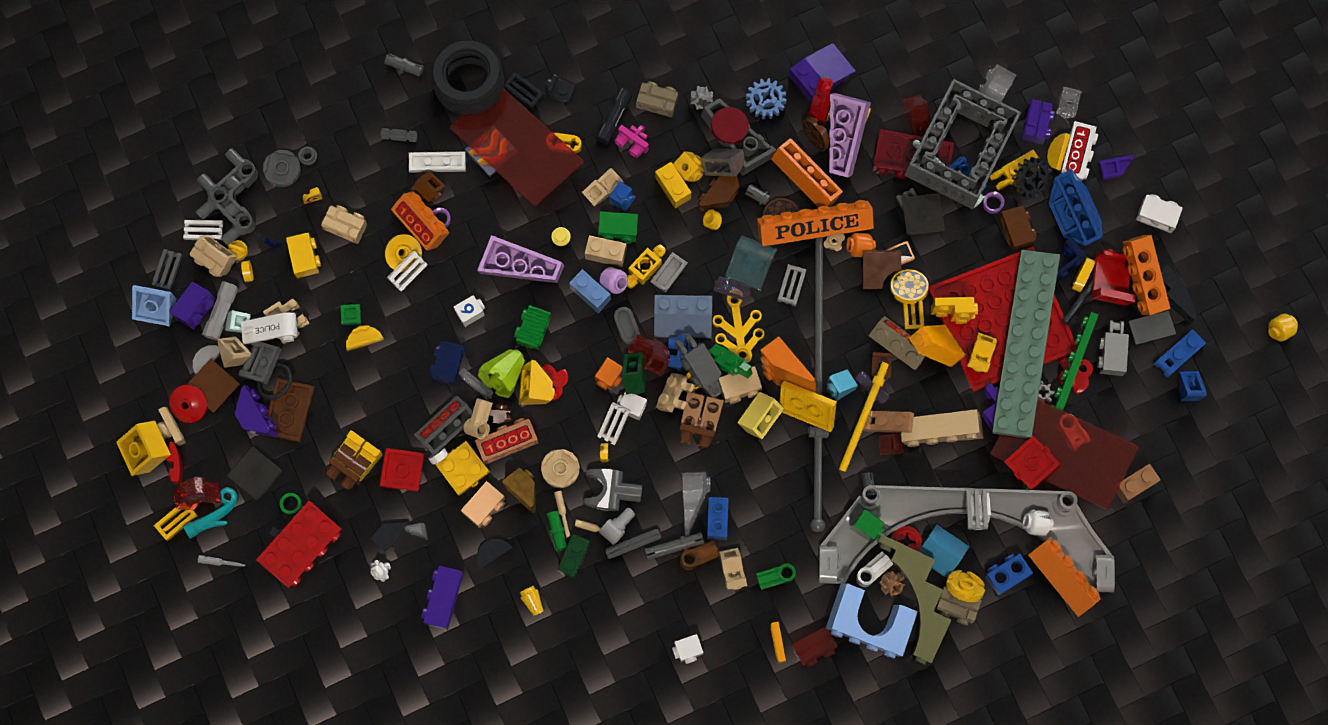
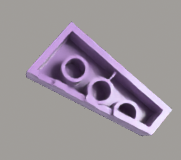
M832 93L830 94L829 172L850 177L853 175L871 102Z
M491 235L477 271L480 274L558 283L564 264L558 260Z

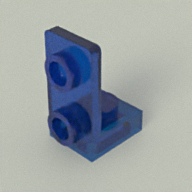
M1072 237L1066 240L1062 246L1064 253L1069 258L1072 257L1073 260L1058 271L1057 279L1059 278L1060 280L1069 274V269L1079 267L1084 262L1082 259L1086 255Z

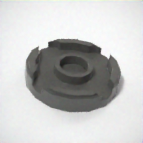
M274 151L275 153L266 157L263 163V173L266 179L274 186H290L298 180L301 174L300 162L290 151Z

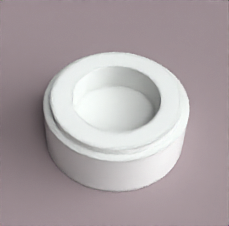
M443 447L435 455L431 454L428 459L432 464H436L448 455V452Z

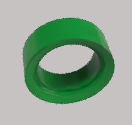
M287 493L280 500V508L288 515H295L302 508V500L294 493ZM288 497H295L298 501V506L293 511H288L284 508V501Z

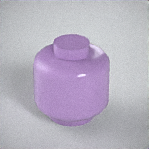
M609 267L602 272L600 285L610 293L619 294L627 287L628 278L624 271Z

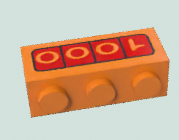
M414 191L403 194L391 208L393 213L427 251L437 248L450 233L446 229L445 224L438 220L433 211L424 204L421 197Z

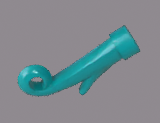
M226 487L220 491L219 499L224 506L183 525L190 539L206 529L227 525V521L218 520L228 514L236 505L237 493L234 489ZM226 493L231 494L230 501L224 499Z

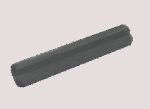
M654 529L606 548L605 552L608 559L659 540L661 535L658 529Z

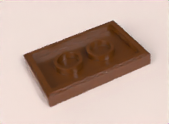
M277 378L272 396L282 392L288 380ZM292 381L290 388L282 397L271 400L267 415L277 426L276 431L279 435L277 438L301 443L315 390L314 386Z

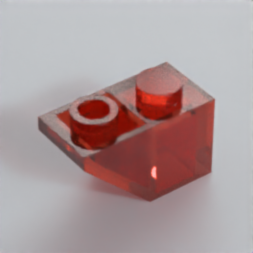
M919 94L904 99L903 103L912 134L924 137L931 119L928 103Z

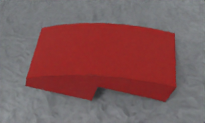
M170 442L168 450L171 455L167 457V462L174 466L170 467L169 478H171L173 484L182 485L183 468L180 452L174 442Z

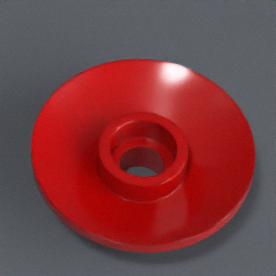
M182 385L172 392L169 405L171 412L177 419L182 422L192 423L200 420L206 413L207 399L204 393L196 386ZM184 402L188 403V408L184 407Z

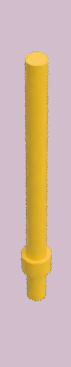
M882 362L877 375H874L872 388L839 470L846 472L880 386L882 387L885 382L884 376L889 366L887 363Z

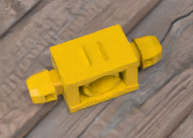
M661 244L657 245L653 252L647 248L629 267V274L631 275L627 277V287L633 288L638 284L637 281L643 285L662 265L660 258L663 257L666 249ZM650 260V268L641 270V264L649 263Z

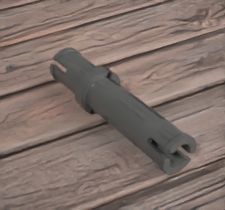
M699 532L687 537L680 536L681 539L645 548L647 558L650 560L680 550L687 551L688 548L704 544L702 533Z

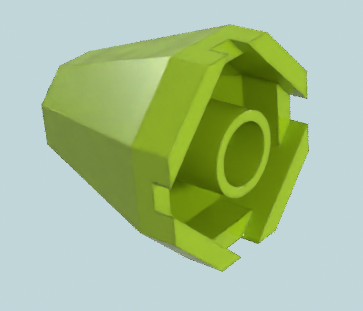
M509 349L483 364L479 369L478 377L488 389H496L495 394L509 398L514 392L523 368L524 356L518 350Z

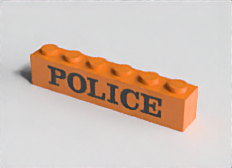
M858 200L851 204L839 203L832 207L820 206L818 209L813 210L802 209L794 213L783 212L781 215L775 216L764 215L762 218H757L759 241L763 247L874 229L873 209L868 201Z

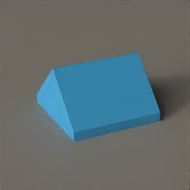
M936 525L919 552L935 559L932 569L948 578L949 574L954 571L965 555L969 546L939 525Z

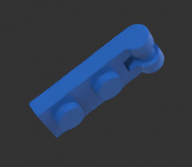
M1192 329L1159 358L1154 365L1157 368L1160 367L1164 372L1163 375L1167 378L1203 347L1206 342ZM1167 359H1168L1169 362L1172 364L1171 367H1169V366L1165 363V361H1166Z

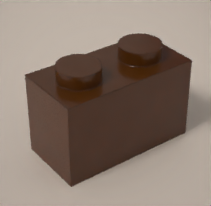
M1022 205L1001 212L999 219L1011 252L1032 246L1036 241L1037 234L1029 223L1031 219L1028 210H1025Z

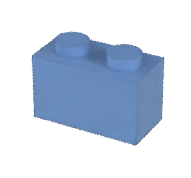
M583 269L569 283L570 289L597 313L611 300V294Z

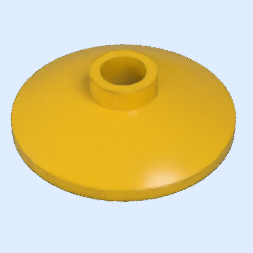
M406 234L393 237L385 248L387 264L395 270L412 251H415L421 257L422 249L420 243L414 237ZM403 249L404 253L400 256L399 250ZM414 257L401 272H404L416 258Z

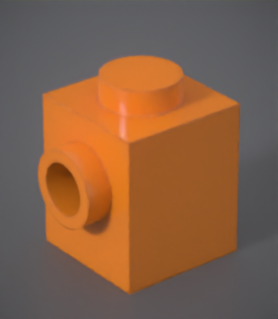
M607 357L595 375L596 384L605 390L607 388L612 390L614 386L618 387L622 381L623 367Z

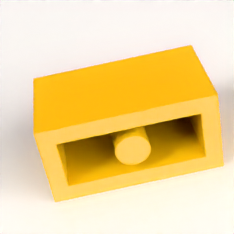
M672 162L655 171L656 180L675 209L691 199L690 189Z
M309 233L287 237L286 240L295 276L301 278L319 273L318 267L321 266L319 256H315L314 249H317L315 238H311Z

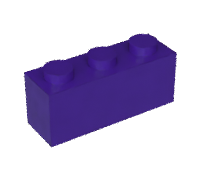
M439 566L438 570H434L432 581H435L433 589L428 591L427 600H429L427 608L424 607L421 619H424L423 623L425 625L448 630L463 578L462 571Z

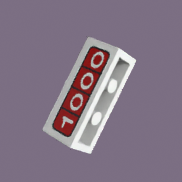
M1074 121L1059 175L1072 169L1081 181L1087 179L1089 168H1086V166L1092 160L1094 151H1091L1092 144H1096L1098 134L1095 133V126Z

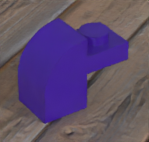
M991 383L984 388L983 393L992 406L983 411L981 416L992 431L999 388L997 386L994 387Z

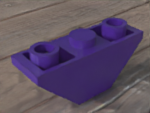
M243 386L235 411V415L242 428L252 434L275 438L279 436L276 431L277 426L275 422L269 419L267 408L259 401V393L254 388L250 389L247 386Z

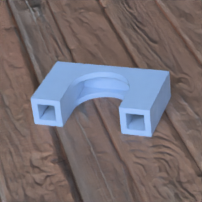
M847 583L841 584L825 629L831 630V634L836 637H848V641L860 645V642L866 644V648L877 652L879 649L884 651V655L895 659L896 656H903L917 611L902 605H893L884 630L875 636L869 635L862 630L857 617L865 590Z

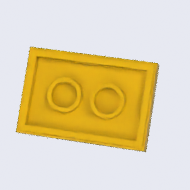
M783 381L779 403L784 408L782 413L831 432L833 430L837 401Z

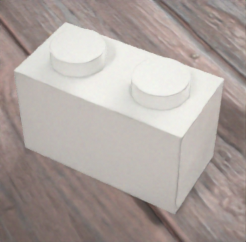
M1146 195L1141 203L1136 220L1172 233L1176 228L1182 207L1173 201L1166 202L1161 200L1157 195Z

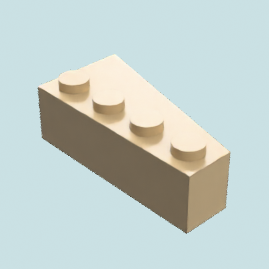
M978 410L914 417L912 433L901 432L902 442L905 445L907 444L908 447L919 446V443L932 445L945 441L956 442L958 440L984 439L982 419Z

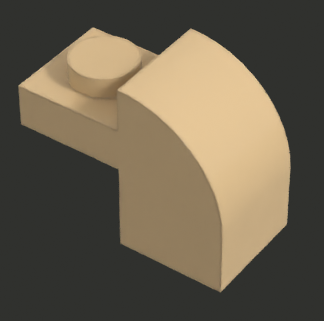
M739 549L719 551L726 588L737 590L747 586Z

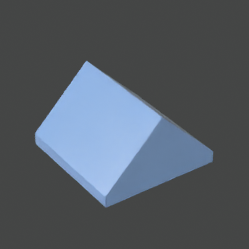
M133 285L132 319L170 326L173 316L170 310L176 304L177 298L168 291Z

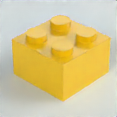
M155 421L136 424L116 442L131 476L151 472L171 455Z

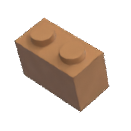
M1148 464L1119 482L1113 489L1124 504L1160 481V478L1152 466Z

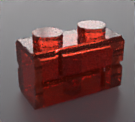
M826 626L791 645L802 667L807 665L809 668L818 663V658L824 656L826 659L835 654L834 650L837 648V644L830 631L825 629Z

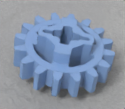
M770 78L767 79V82L760 79V84L753 82L754 88L749 87V93L746 94V99H748L746 105L751 106L750 113L755 111V117L761 114L762 119H765L766 115L770 119H772L773 114L779 116V110H784L783 104H786L787 100L784 98L786 97V92H781L783 86L777 87V81L770 83ZM775 92H776V94L778 95L779 101H778L777 98L774 96V93H775ZM769 96V99L763 103V99ZM754 98L758 101V106L755 104Z

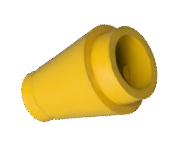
M534 585L520 592L522 596L520 599L533 616L544 611L538 589H535Z

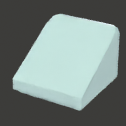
M233 310L228 312L225 330L242 333L241 322L250 320L251 314Z

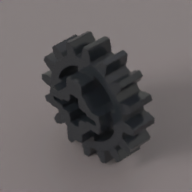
M1031 157L1030 160L1024 159L1023 165L1018 163L1019 170H1014L1017 174L1012 177L1016 181L1013 184V187L1017 188L1016 192L1034 199L1035 195L1041 197V191L1047 192L1045 187L1051 186L1048 180L1053 178V176L1049 175L1052 169L1048 168L1049 164L1040 158L1036 159L1034 157Z

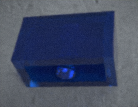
M441 341L440 346H436L434 353L436 361L435 364H431L429 372L432 375L433 381L456 386L465 351L463 345Z

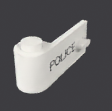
M280 313L241 322L244 345L275 338L282 339L283 342H292L294 338L298 337L296 313Z

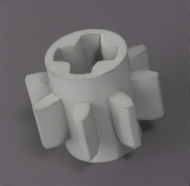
M697 86L695 91H691V104H695L696 109H704L705 106L713 102V92H709L707 86Z
M1043 381L1040 382L1039 391L1042 390V393L1046 395L1042 397L1039 394L1037 401L1041 406L1044 405L1045 401L1050 403L1052 399L1049 396L1055 393L1050 391L1051 384L1043 385Z

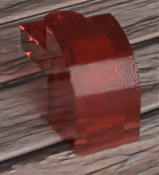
M636 334L628 348V353L643 352L645 359L644 369L662 376L670 363L668 348L655 338L651 341Z
M204 477L187 479L180 483L173 492L176 509L195 510L200 502L219 503L221 501L219 483L204 482Z

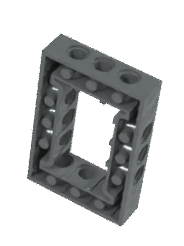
M953 79L904 176L973 209L1021 112ZM957 113L991 129L968 177L961 174V171L958 170L957 172L945 166L943 162L939 163L934 160Z

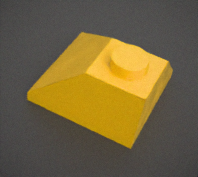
M531 360L521 370L519 405L547 404L554 398L555 389L552 388L553 382L536 360Z

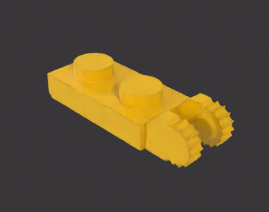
M1034 149L989 176L991 180H995L1003 174L1006 177L1004 181L996 185L998 190L1016 182L1012 177L1017 174L1014 170H1019L1018 163L1023 165L1024 159L1030 160L1031 157L1039 158Z

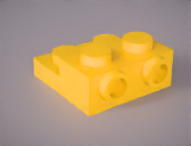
M974 297L935 298L931 305V315L936 314V317H946L950 314V322L956 321V324H966L967 321L975 319V315L978 314V305L974 303Z

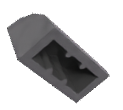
M712 149L700 158L705 175L736 176L743 166V149Z

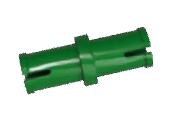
M559 511L547 513L551 529L549 533L553 537L555 551H564L567 548L564 537L565 529L561 525Z

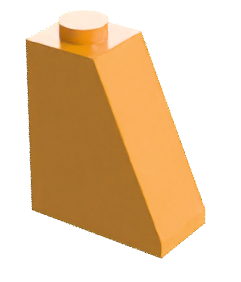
M945 324L923 326L909 337L919 354L947 366H954L966 356Z

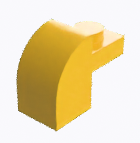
M978 333L969 358L968 367L978 372H988L997 339Z

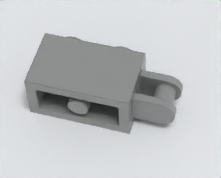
M1109 320L1108 332L1099 339L1098 348L1101 349V356L1098 357L1097 367L1100 368V374L1123 376L1127 372L1129 335L1123 334L1124 321L1116 323L1113 320Z

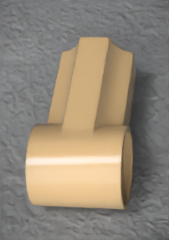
M476 399L472 417L464 424V432L478 439H484L488 436L490 428L487 421L492 402Z

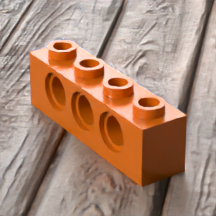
M1142 235L1123 241V253L1127 257L1129 264L1128 272L1132 276V287L1137 295V307L1141 314L1153 315L1170 309L1152 235ZM1140 253H1141V255H1142V260H1141V261H1139V259H1138V256H1139ZM1144 272H1146V274H1147V277H1146L1145 280H1144V278H1143V273H1144ZM1149 290L1151 291V297H1150V298L1148 297V291H1149Z

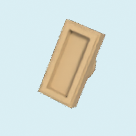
M166 407L158 409L164 420L157 424L163 439L167 440L172 436L175 443L179 446L185 444L186 441L170 410Z

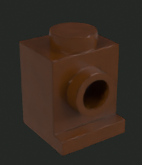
M428 171L419 177L411 190L417 191L428 202L432 200L437 202L443 195L442 190L445 188V185Z
M872 353L870 379L877 375L878 365L884 362L889 364L884 376L885 382L890 380L892 353Z

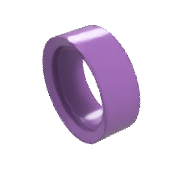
M998 192L988 193L983 200L984 209L991 214L1000 212L1004 206V198ZM989 197L998 198L1000 207L997 209L989 208L986 203Z
M444 208L434 209V215H436L437 213H444L447 215V221L445 223V226L447 228L451 222L449 212Z

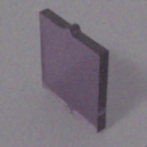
M719 276L718 281L714 283L713 291L744 301L751 293L749 292L751 286Z

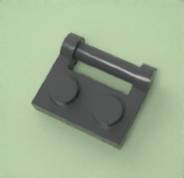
M263 342L251 343V356L246 360L243 369H240L238 376L268 384L282 349Z

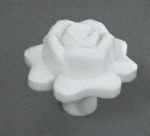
M375 560L371 563L370 573L375 580L384 582L386 579H389L388 570L391 569V566L388 562L383 564Z

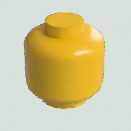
M1285 313L1280 314L1269 322V335L1277 341H1286L1297 333L1298 323L1293 316Z

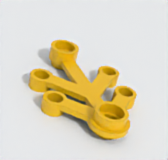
M732 291L727 296V303L732 307L734 327L727 323L721 315L714 316L712 323L715 327H721L736 338L737 346L727 340L726 335L723 333L716 335L715 342L738 356L740 353H745L746 357L743 359L749 363L752 358L751 350L758 341L764 338V331L760 328L755 329L753 337L746 345L744 337L753 325L761 320L762 314L759 310H753L750 318L742 327L739 307L742 303V295L737 291ZM737 298L738 302L732 303L731 299ZM757 313L760 317L758 319H754L752 315ZM719 318L722 320V322L720 324H716L715 319ZM761 332L762 336L758 338L755 336V333ZM723 337L724 342H718L717 338Z

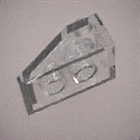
M706 472L682 473L685 537L690 536L705 502L707 492H710L711 489L710 477H706Z

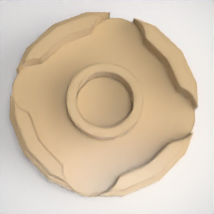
M567 450L551 451L542 461L541 472L543 478L549 485L555 488L568 487L579 476L580 466L578 460L573 453Z

